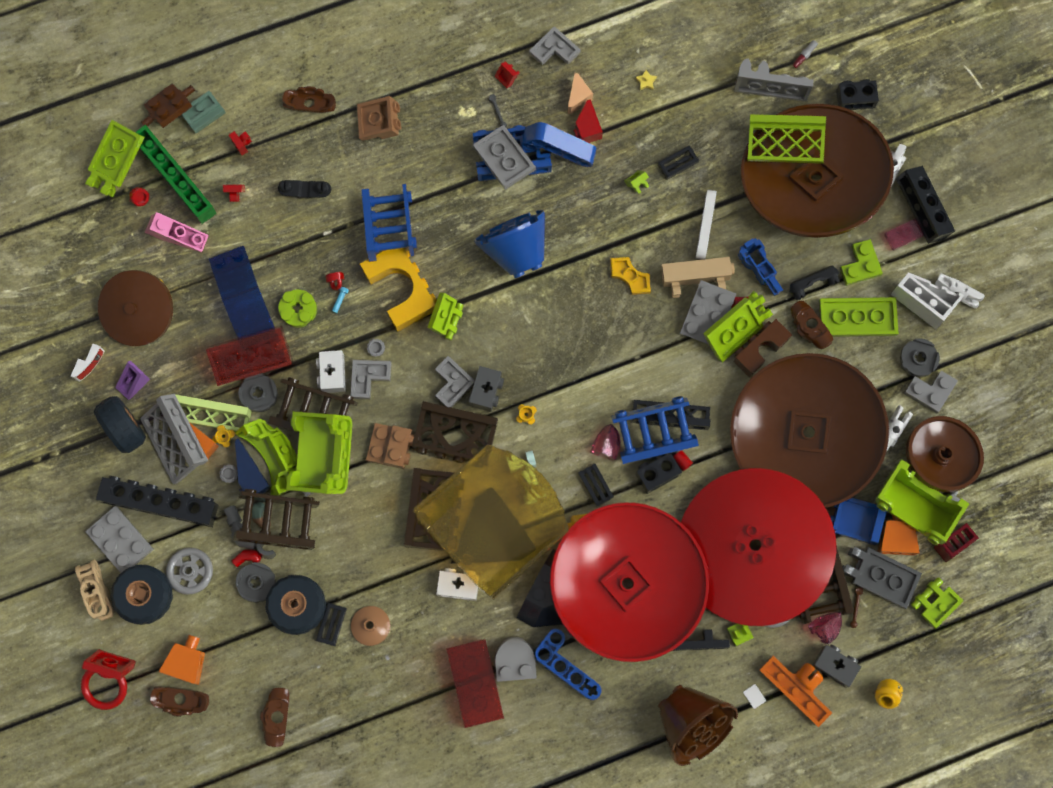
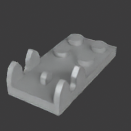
M745 59L740 65L734 92L807 102L814 80L807 77H790L788 74H769V66L765 61H762L758 66V70L754 72L751 70L749 59Z

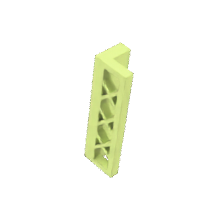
M176 395L181 407H186L189 410L190 414L186 417L191 424L212 428L224 425L226 429L236 432L239 427H235L232 423L234 419L242 417L245 418L244 424L250 422L252 411L248 407ZM201 410L206 411L209 415L203 421L198 420L195 416ZM218 414H224L228 420L222 424H217L213 418Z

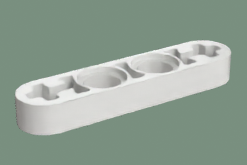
M707 190L695 259L704 260L706 258L717 191Z

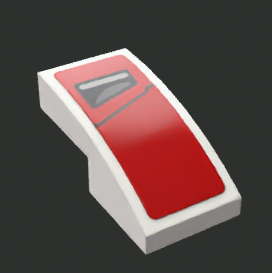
M92 344L86 360H77L71 377L79 382L83 380L96 367L105 351L100 346Z

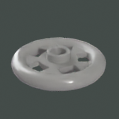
M196 548L179 550L170 558L166 567V576L172 588L186 595L196 594L206 588L213 574L210 558L206 553ZM190 556L191 561L183 563L182 558ZM198 560H201L204 564V567L201 569L196 564ZM175 566H180L179 575H174ZM191 567L192 572L190 574H186V569ZM201 574L203 579L197 584L194 579ZM182 578L189 581L187 587L180 584Z

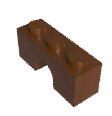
M777 319L772 323L768 321L761 328L763 331L759 335L754 334L748 340L750 344L746 348L742 346L734 354L736 357L733 362L749 378L765 362V359L759 354V347L764 345L770 346L777 352L792 336Z

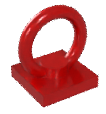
M100 649L83 662L82 669L86 671L81 679V692L84 699L91 706L100 710H110L119 706L127 694V682L124 676L134 669L136 661ZM95 673H98L103 678H114L118 681L119 693L115 699L109 702H102L93 697L89 690V681Z

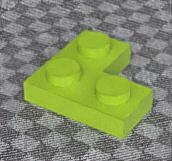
M871 239L853 244L851 247L857 262L841 266L840 268L845 285L882 276L883 272Z

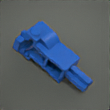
M756 238L751 239L740 247L738 258L746 268L754 272L761 286L766 284L773 296L778 295L783 289L775 278L777 271L767 260L763 243ZM757 249L762 257V262L758 265L749 255Z

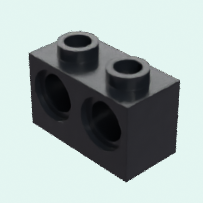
M876 80L843 81L839 83L836 90L838 106L849 110L876 108L879 102ZM863 91L868 92L870 95H865ZM844 93H849L852 97H847Z
M671 453L656 456L654 458L656 461L650 464L645 462L638 467L639 470L636 472V476L647 494L681 476L682 471ZM661 464H670L671 470H662ZM651 472L654 474L655 479L648 481L645 479L644 474Z

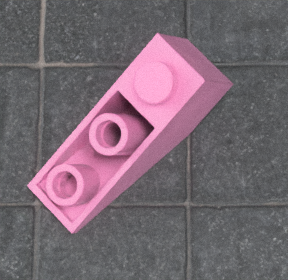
M158 212L151 216L145 233L158 239L198 252L203 251L209 236Z

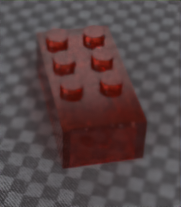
M282 325L211 345L206 349L217 386L292 365L293 363Z
M486 639L447 648L464 727L470 728L505 719Z

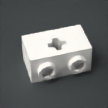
M343 351L319 352V358H316L317 369H320V376H317V387L327 393L346 392ZM330 369H333L332 375H328Z
M445 568L444 571L439 573L437 596L477 601L480 577L474 571H464V574L456 573V569ZM458 579H460L461 582L464 584V586H460L459 589H457L456 586L453 584V582L456 583Z

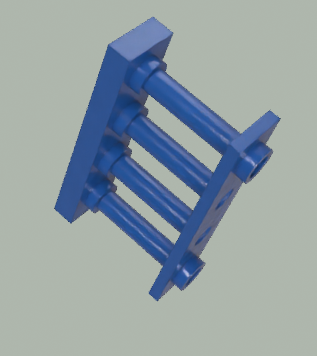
M402 184L403 194L381 197L370 196L369 189H361L369 262L377 261L376 253L383 250L409 247L410 256H414V248H417L416 237H412L409 202H412L411 191H407L406 184ZM404 201L405 209L384 212L372 211V207L378 204ZM406 216V224L380 228L373 225V222H377V220ZM407 232L408 240L385 243L375 242V238L378 235Z
M678 396L672 398L670 402L628 412L620 410L615 412V415H611L613 424L619 422L625 449L620 452L623 464L699 446L696 435H692L688 430L683 408L690 405L687 397ZM676 409L682 434L680 438H670L664 411ZM657 413L663 439L660 443L654 444V442H651L646 416ZM638 418L644 442L643 447L635 448L632 446L626 420Z

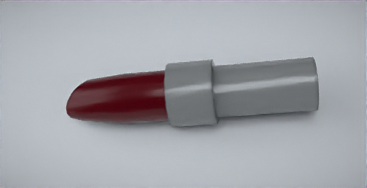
M812 40L799 54L793 63L795 68H798L807 60L811 52L817 47L818 43L815 40Z

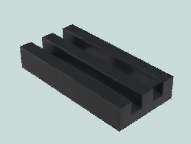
M689 145L658 162V167L661 168L662 173L665 174V178L668 180L699 163V159ZM687 152L690 153L689 155H687V156H685L684 158H682V159L676 161L675 163H673V164H671V165H669V166H667V167L664 166V165L668 164L669 162H671V161L677 159L678 157H680V156L686 154ZM693 158V160H691V161L685 163L684 165H682V166L676 168L675 170H673V171H671V172H668V171H670L671 169H673V168L679 166L680 164H682V163L688 161L689 159Z
M596 464L578 472L596 507L614 498ZM592 470L596 473L608 497L605 498L591 472ZM585 474H588L602 500L598 501L584 476Z
M327 603L316 641L336 647L347 608ZM331 608H334V612L326 634V638L323 639L322 636L330 614ZM341 610L333 640L330 641L338 611Z

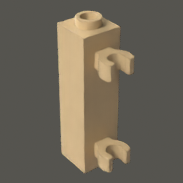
M730 257L667 263L661 266L663 288L671 287L672 298H680V286L699 284L701 280L707 283L716 282V286L726 289L725 281L730 280L732 274L735 273L734 263L730 262Z

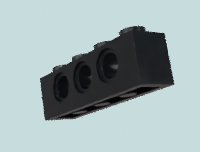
M923 166L907 169L896 178L928 244L944 240L955 232Z

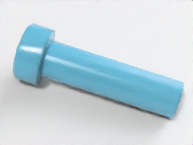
M345 287L339 289L340 293L332 308V312L336 314L345 294L349 292Z

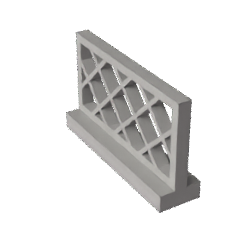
M170 394L156 399L157 403L140 419L174 485L178 484L199 465L205 464L208 459L176 395ZM160 409H161V411H162L164 417L160 416ZM150 417L154 418L153 426H151L148 420ZM159 420L163 421L162 430L159 429ZM168 426L170 427L172 433L168 432ZM158 433L162 434L161 443L158 440ZM168 437L171 438V447L167 445ZM166 450L170 451V460L166 456ZM176 453L180 455L179 463L175 462ZM185 459H186V461H187L189 467L185 466ZM175 467L179 468L178 476L174 472Z

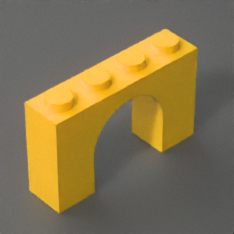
M407 248L384 250L376 255L377 261L369 262L368 259L360 263L370 285L391 274H402L412 281L413 291L411 296L403 303L387 311L397 332L432 314L437 301L433 293L429 294L427 290L429 286L424 277L422 279L419 277L418 273L420 270L416 263H411L408 258L410 253Z

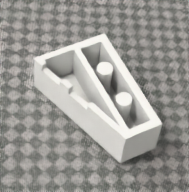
M908 273L891 293L893 297H896L899 302L934 329H937L964 297L962 293L956 294L944 286H936L931 284V281Z

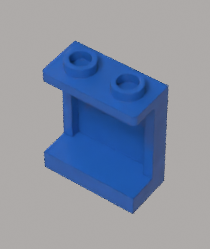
M850 498L832 506L835 508L834 515H830L835 534L871 545L879 543L886 512L880 510L876 504Z

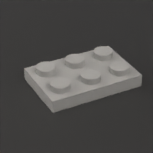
M504 125L473 144L475 151L505 190L536 170L535 165Z
M701 280L680 334L709 344L703 333L730 311L736 293Z
M114 506L85 531L120 573L129 567L137 565L154 550L117 506Z

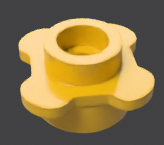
M519 405V415L516 417L517 422H527L529 425L534 424V414L537 412L536 407Z
M220 425L217 427L218 431L212 439L215 443L222 444L223 447H229L235 432L234 430L226 429L224 425Z

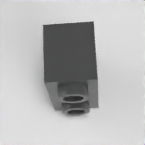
M479 366L469 400L471 407L492 412L493 407H497L499 396L496 395L498 389H502L504 384L501 371ZM487 386H490L491 390H489L488 393H485L484 389H486Z
M832 644L830 646H823L813 666L816 670L843 687H850L862 666L857 664L858 660L850 655L846 657L841 654V650ZM840 661L839 665L841 668L835 669L836 665L833 662Z

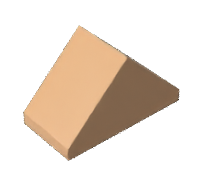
M578 73L574 74L568 114H573L584 107L587 100L591 99L593 101L592 91Z

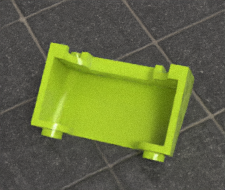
M293 412L291 426L294 431L299 432L296 471H291L286 477V490L323 494L345 493L348 486L351 451V417L334 414Z
M900 460L893 467L875 499L876 506L884 512L888 511L926 536L930 543L934 545L944 544L969 506V503L962 498L956 502L952 500L953 497L951 495L946 497L937 490L924 485L914 476L916 472L908 471L910 464Z

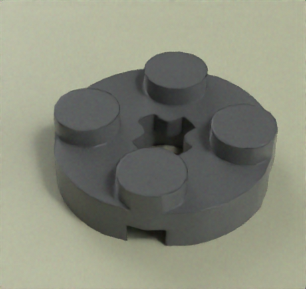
M919 338L910 341L901 350V368L914 377H926L938 367L940 361L939 352L935 349V345L926 339ZM919 353L922 354L924 361L918 362L915 356H918Z
M252 374L244 379L239 388L238 395L243 406L248 407L252 412L259 413L269 410L276 404L278 389L271 378L263 374ZM258 388L260 389V391H263V394H261V397L259 398L257 396H253V393H256V389Z
M257 562L244 566L236 577V587L241 597L254 603L264 602L270 588L276 583V576L272 570L265 564ZM259 577L261 585L253 588L251 580H256Z

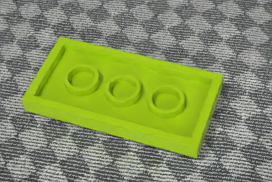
M896 297L820 298L819 300L820 319L829 329L832 337L897 336L899 334Z

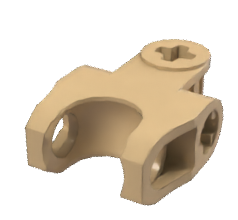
M94 559L83 566H76L75 572L81 584L80 592L88 614L92 618H98L101 621L112 618L114 615L113 604L109 590L104 585L97 561ZM107 606H108V607H109V613L106 615Z

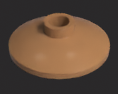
M363 607L353 616L351 631L359 643L374 646L387 638L390 632V620L388 615L378 607ZM373 622V628L368 629L366 624Z

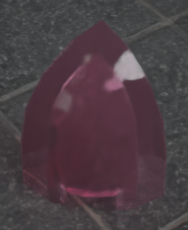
M612 424L605 426L597 435L590 453L596 456L604 454L608 459L616 460L621 444L617 428Z
M841 612L829 613L816 618L808 625L812 634L815 633L821 638L820 642L829 645L840 633L842 626Z

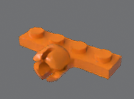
M773 655L759 669L818 727L832 714V711L813 693L814 689L823 681V676L817 670L808 678L815 670L812 664L806 663L796 673H792Z

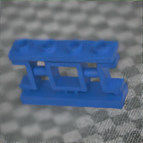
M517 125L507 129L516 142L520 143V147L525 153L536 152L537 160L532 161L536 170L529 175L552 172L550 153L540 154V149L527 150L521 146L525 127ZM479 130L473 133V143H476L493 131ZM484 161L476 162L478 181L496 179Z

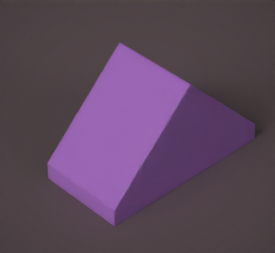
M128 361L115 388L129 400L150 379L133 362Z

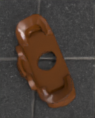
M312 86L298 87L297 91L286 90L284 92L283 107L299 111L333 112L336 108V100L332 94H325L322 89ZM311 99L315 103L311 107H306L304 102Z
M803 300L794 303L790 310L798 335L807 340L808 343L812 342L818 349H825L830 346L834 339L829 329L814 310ZM814 319L818 325L815 328H809L806 325L807 321Z
M154 687L151 692L150 702L154 707L161 708L163 712H168L175 717H181L182 715H192V713L206 711L209 705V695L194 690ZM182 693L185 695L186 701L184 704L180 705L175 702L176 694Z
M281 687L273 688L263 712L260 714L265 744L271 747H281L284 743L289 707L288 689ZM275 711H280L283 714L282 722L274 723L271 716Z

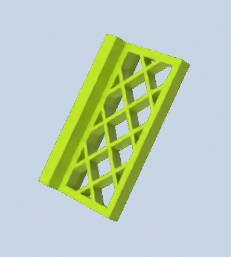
M750 114L748 161L824 163L826 116ZM753 130H762L765 135L757 140L753 136ZM775 130H780L784 134L778 141L771 135ZM793 131H800L803 136L795 141L790 134ZM813 131H821V137L816 142L809 136ZM767 137L774 142L768 149L761 144ZM786 137L793 143L787 150L780 144ZM805 138L812 143L806 150L799 145ZM759 145L764 153L760 156H752V150ZM776 146L783 151L779 157L773 156L770 153ZM795 146L802 152L798 157H792L788 153ZM816 147L820 151V158H812L808 152Z

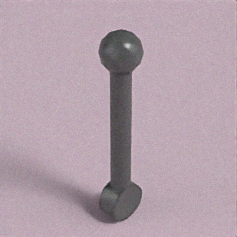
M491 94L489 101L494 105L500 121V127L502 125L507 127L497 106L496 96Z

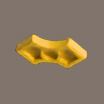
M629 257L610 258L611 278L624 281L629 286L632 295L651 293L650 275L648 273L636 270L632 266Z

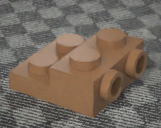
M387 96L357 104L359 139L364 141L376 137L385 139L398 136V130L401 129V122L397 118V113L400 112L399 103L392 97Z
M375 423L366 461L404 469L405 464H409L411 457L408 451L409 447L412 446L415 436L412 429Z

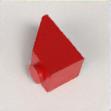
M591 99L586 101L573 130L575 137L588 143L602 139L603 134Z

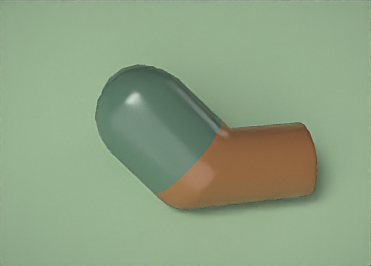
M258 502L252 507V520L262 529L265 504Z

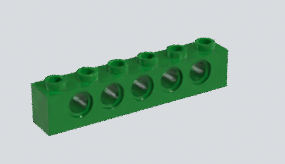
M146 124L137 130L136 133L145 137L140 150L199 222L204 224L217 213L211 203Z

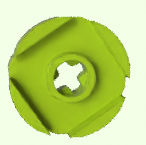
M300 289L287 291L279 302V314L283 321L291 327H304L316 317L317 304L313 296L307 291ZM297 304L303 307L302 310H299V313H296L293 309Z

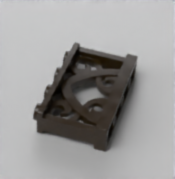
M423 401L412 448L418 454L426 455L428 452L434 454L436 458L445 459L449 457L453 458V461L457 463L467 461L471 462L472 466L483 468V465L488 466L498 426V418ZM426 414H431L432 426L423 428ZM443 418H447L449 420L448 425L439 426V424H444L442 423ZM456 420L461 421V428L469 438L458 445L451 446L445 440L441 431L450 429ZM468 424L474 425V428L471 429L474 432L473 434L467 431L466 426ZM486 427L491 428L488 442L480 438ZM427 431H434L435 434H430L426 438L433 439V443L430 445L424 444L421 440L422 435ZM476 441L482 443L485 449L484 453L480 456H475L471 453L474 448L479 451L477 444H475ZM440 443L444 449L438 448V444ZM466 449V454H464V453H459L460 451H463V450Z
M414 468L404 541L406 548L452 552V548H456L457 536H454L455 528L459 527L460 518L456 514L457 509H461L462 498L459 497V490H463L464 478H461L460 473ZM422 476L436 477L438 479L432 485L422 480ZM445 479L452 481L453 489L448 492L445 489L447 485H444L439 490L438 486L441 481ZM430 491V497L427 500H423L421 494L426 493L428 496ZM434 496H436L444 505L446 512L437 522L431 525L428 516L418 511V507L429 504ZM453 496V504L451 506L447 498ZM420 518H424L426 520V528H424V523L423 525H418V520ZM451 518V520H450V529H449V528H448L447 526H445L444 524H446L447 521ZM436 531V535L441 538L440 533L444 531L447 533V540L439 544L434 541L432 533ZM428 535L430 543L414 542L415 537Z

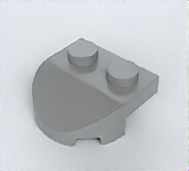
M520 637L505 639L496 649L495 653L497 682L537 678L535 653L532 645Z

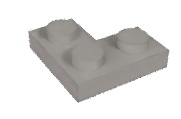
M555 26L529 50V54L541 65L554 54L560 57L566 64H570L581 53V49Z
M449 356L435 368V371L448 382L435 397L444 406L452 408L474 385L475 380Z
M353 360L351 396L354 399H371L372 381H391V361Z
M940 371L933 384L929 385L915 376L904 394L938 413L958 380Z

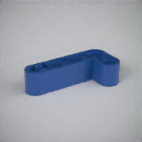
M537 122L525 127L521 146L527 150L543 148L584 167L593 166L596 146L543 122Z
M559 629L551 630L536 649V660L586 699L596 700L601 695V686L557 653L565 641V635ZM554 633L560 634L562 638L558 644H554L550 640L551 635ZM540 650H548L550 657L547 660L540 659L538 656ZM556 662H564L566 669L563 672H557L554 668ZM572 674H580L582 677L580 684H573L570 677ZM585 679L589 681L586 684L590 688L596 687L597 695L589 696V690L585 687L583 691L579 689L584 684Z

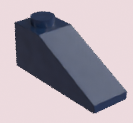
M237 438L235 440L238 483L242 487L239 491L253 489L256 490V493L265 494L271 490V487L243 443Z

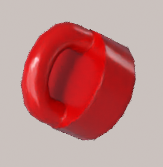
M135 187L130 192L129 200L136 206H144L149 201V193L144 188Z
M334 272L325 276L326 283H330L333 290H339L342 286V281L345 280L342 272Z

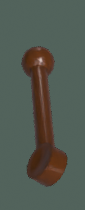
M862 588L855 589L856 600L853 619L850 622L851 628L857 627L856 619L860 595L863 594Z

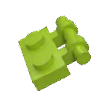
M439 293L427 328L439 335H445L447 340H452L453 335L456 334L458 329L456 327L458 320L462 318L464 305L457 303L456 299L446 293Z
M939 577L933 582L930 581L927 584V588L921 594L919 593L911 603L912 608L915 610L921 605L925 608L920 615L934 629L963 602L950 587H947L944 591L939 588L944 583ZM934 593L937 598L930 603L927 599Z

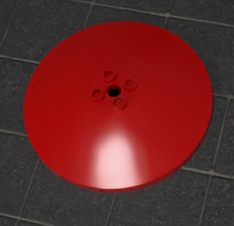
M749 468L722 475L706 485L694 497L681 520V523L690 531L699 544L707 564L709 593L706 608L730 622L746 626H770L793 619L807 610L820 597L832 576L836 560V537L828 511L811 489L785 473L771 469ZM753 540L761 542V548L757 551L750 548V543Z

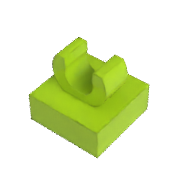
M638 170L624 180L627 187L633 188L639 194L641 193L639 189L640 184H643L645 188L649 187L648 182L645 181L649 178L645 171Z
M735 624L727 628L735 647L754 638L749 627L746 625Z

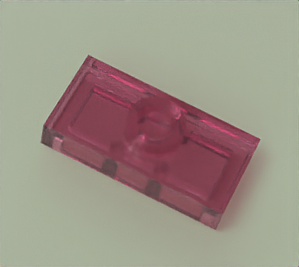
M916 219L884 234L893 251L924 236Z

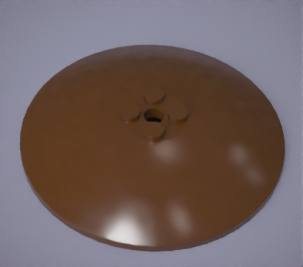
M807 104L789 108L776 114L826 116L824 163L748 161L749 142L747 143L741 163V180L745 195L754 210L765 221L793 235L821 238L849 232L867 222L878 212L887 199L892 186L894 164L886 139L869 120L847 108L830 104ZM756 130L753 134L757 140L765 135L762 130ZM775 130L771 135L778 141L784 134L780 130ZM793 131L790 136L797 141L803 134L800 131ZM813 131L809 136L816 142L821 137V131ZM767 137L761 144L768 149L774 142ZM787 137L780 143L785 150L793 145ZM805 138L799 145L806 150L812 143ZM759 145L752 150V156H760L764 153ZM776 146L770 153L773 156L779 157L783 151ZM796 146L788 152L792 157H798L802 154ZM816 147L808 152L812 158H820V151ZM813 175H819L821 179L818 181H814L811 179V177Z
M817 353L795 354L768 364L757 372L745 385L732 413L731 444L740 469L763 468L790 475L811 489L821 500L825 508L852 498L862 491L875 477L886 455L889 441V422L886 408L879 392L872 382L857 368L829 355ZM806 427L814 428L815 434L813 437L808 438L804 435L803 431Z

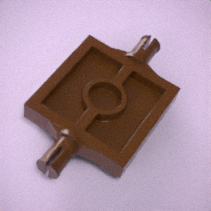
M172 83L143 105L148 111L149 116L141 121L142 125L146 124V126H149L155 122L164 128L193 107L187 98L195 91L193 86L190 85L181 91Z

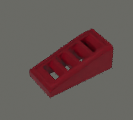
M965 523L953 532L944 544H938L934 546V549L945 562H948L979 539V537ZM961 531H963L966 534V536L970 539L969 541L963 536ZM955 536H957L959 540L964 544L963 546ZM949 540L953 543L957 550H955V548L951 545Z

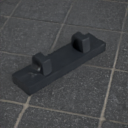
M712 629L703 630V640L684 641L672 651L730 648L729 640H713Z

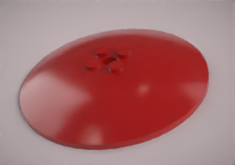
M625 502L595 509L579 519L567 531L554 554L550 573V588L557 615L566 630L577 642L591 652L607 659L621 662H642L669 653L692 634L706 608L709 593V575L705 557L699 544L681 522L656 507ZM624 579L632 581L633 586L631 589L623 587L622 581Z

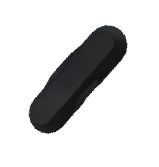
M282 180L278 185V191L283 196L298 198L327 197L331 193V186L324 181Z
M833 265L790 283L789 292L794 295L795 300H801V298L806 296L804 289L812 286L814 282L827 279L829 285L839 283L838 274L840 272Z

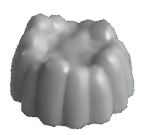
M372 339L367 344V350L371 356H380L385 351V345L382 340Z
M229 464L227 466L224 465L219 472L220 478L225 483L234 482L238 476L236 467Z

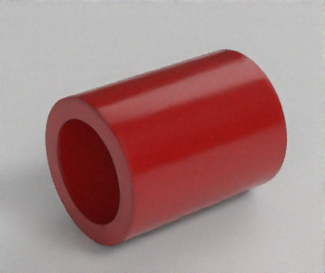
M680 450L673 456L683 472L693 464L683 450Z

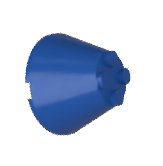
M537 210L535 215H530L529 212L489 229L490 233L486 234L485 237L483 234L475 238L474 242L509 275H513L514 278L524 275L526 270H537L542 267V262L544 261V210Z

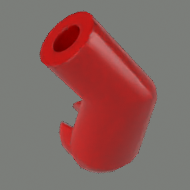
M245 549L231 561L238 568L246 560L259 563L261 555H259L257 550Z

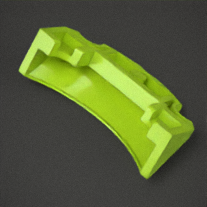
M257 419L244 424L235 434L253 445L265 460L271 478L270 495L281 496L289 490H286V477L291 471H296L297 456L290 444L291 442L277 427L274 429L266 424L265 420Z

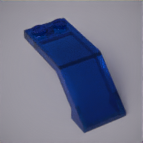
M244 245L209 258L223 304L241 348L244 349L278 336Z

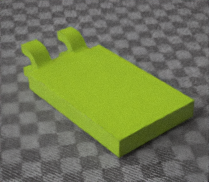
M111 120L87 169L92 173L85 184L99 189L102 180L105 184L100 192L114 197L116 192L115 186L121 187L145 137Z
M753 291L749 295V299L743 298L703 333L717 359L722 363L764 326L762 322L773 315L769 308L765 309L762 305L765 302L763 295L760 294L758 296Z

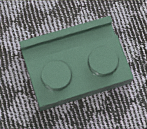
M208 91L191 103L193 107L184 112L182 116L193 131L198 133L226 112L213 94Z

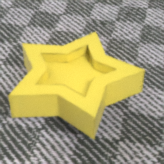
M645 70L642 76L636 77V80L640 83V90L645 88L653 90V82L657 79V76L650 75Z

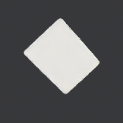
M756 684L743 692L754 709L766 702Z

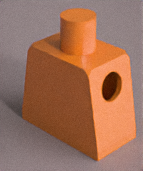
M892 515V520H886L883 523L877 552L910 556L919 554L916 530Z
M188 635L185 646L175 643L159 672L199 685L205 657L204 652L196 650L200 638Z

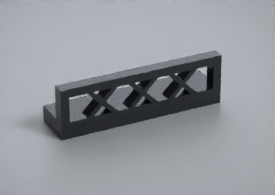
M634 400L633 410L637 409V405L649 407L664 402ZM695 405L683 407L684 411L688 414L686 416L688 429L709 430L711 421L709 419L710 407ZM676 409L668 410L669 414L665 415L668 427L680 428L678 416L673 414ZM697 411L706 412L705 419L694 418L693 414ZM656 413L646 416L647 425L660 426ZM638 418L632 419V423L639 424Z

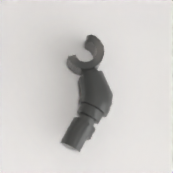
M236 506L224 509L228 526L232 527V539L236 530L239 531L242 528V519ZM234 541L239 547L252 550L257 548L259 554L264 559L269 560L276 556L273 550L264 551L263 544Z

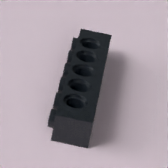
M109 476V478L102 477L96 497V500L100 503L213 528L219 506L214 502L213 498L203 496L202 499L195 498V494L184 492L183 495L176 494L177 491L170 488H165V491L158 490V486L146 484V487L140 486L139 482L133 480L122 482L120 481L121 478ZM120 488H124V494L118 497L117 491ZM139 492H143V498L136 501V495ZM162 496V502L159 505H155V498ZM180 500L181 506L178 509H173V503ZM196 504H199V511L197 513H192V507Z

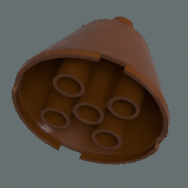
M682 685L675 687L672 694L658 705L671 758L679 766L690 765V760L695 758L701 760L715 750L732 731L733 726L731 724L733 719L735 718L736 720L738 718V710L733 704L693 688L683 687Z

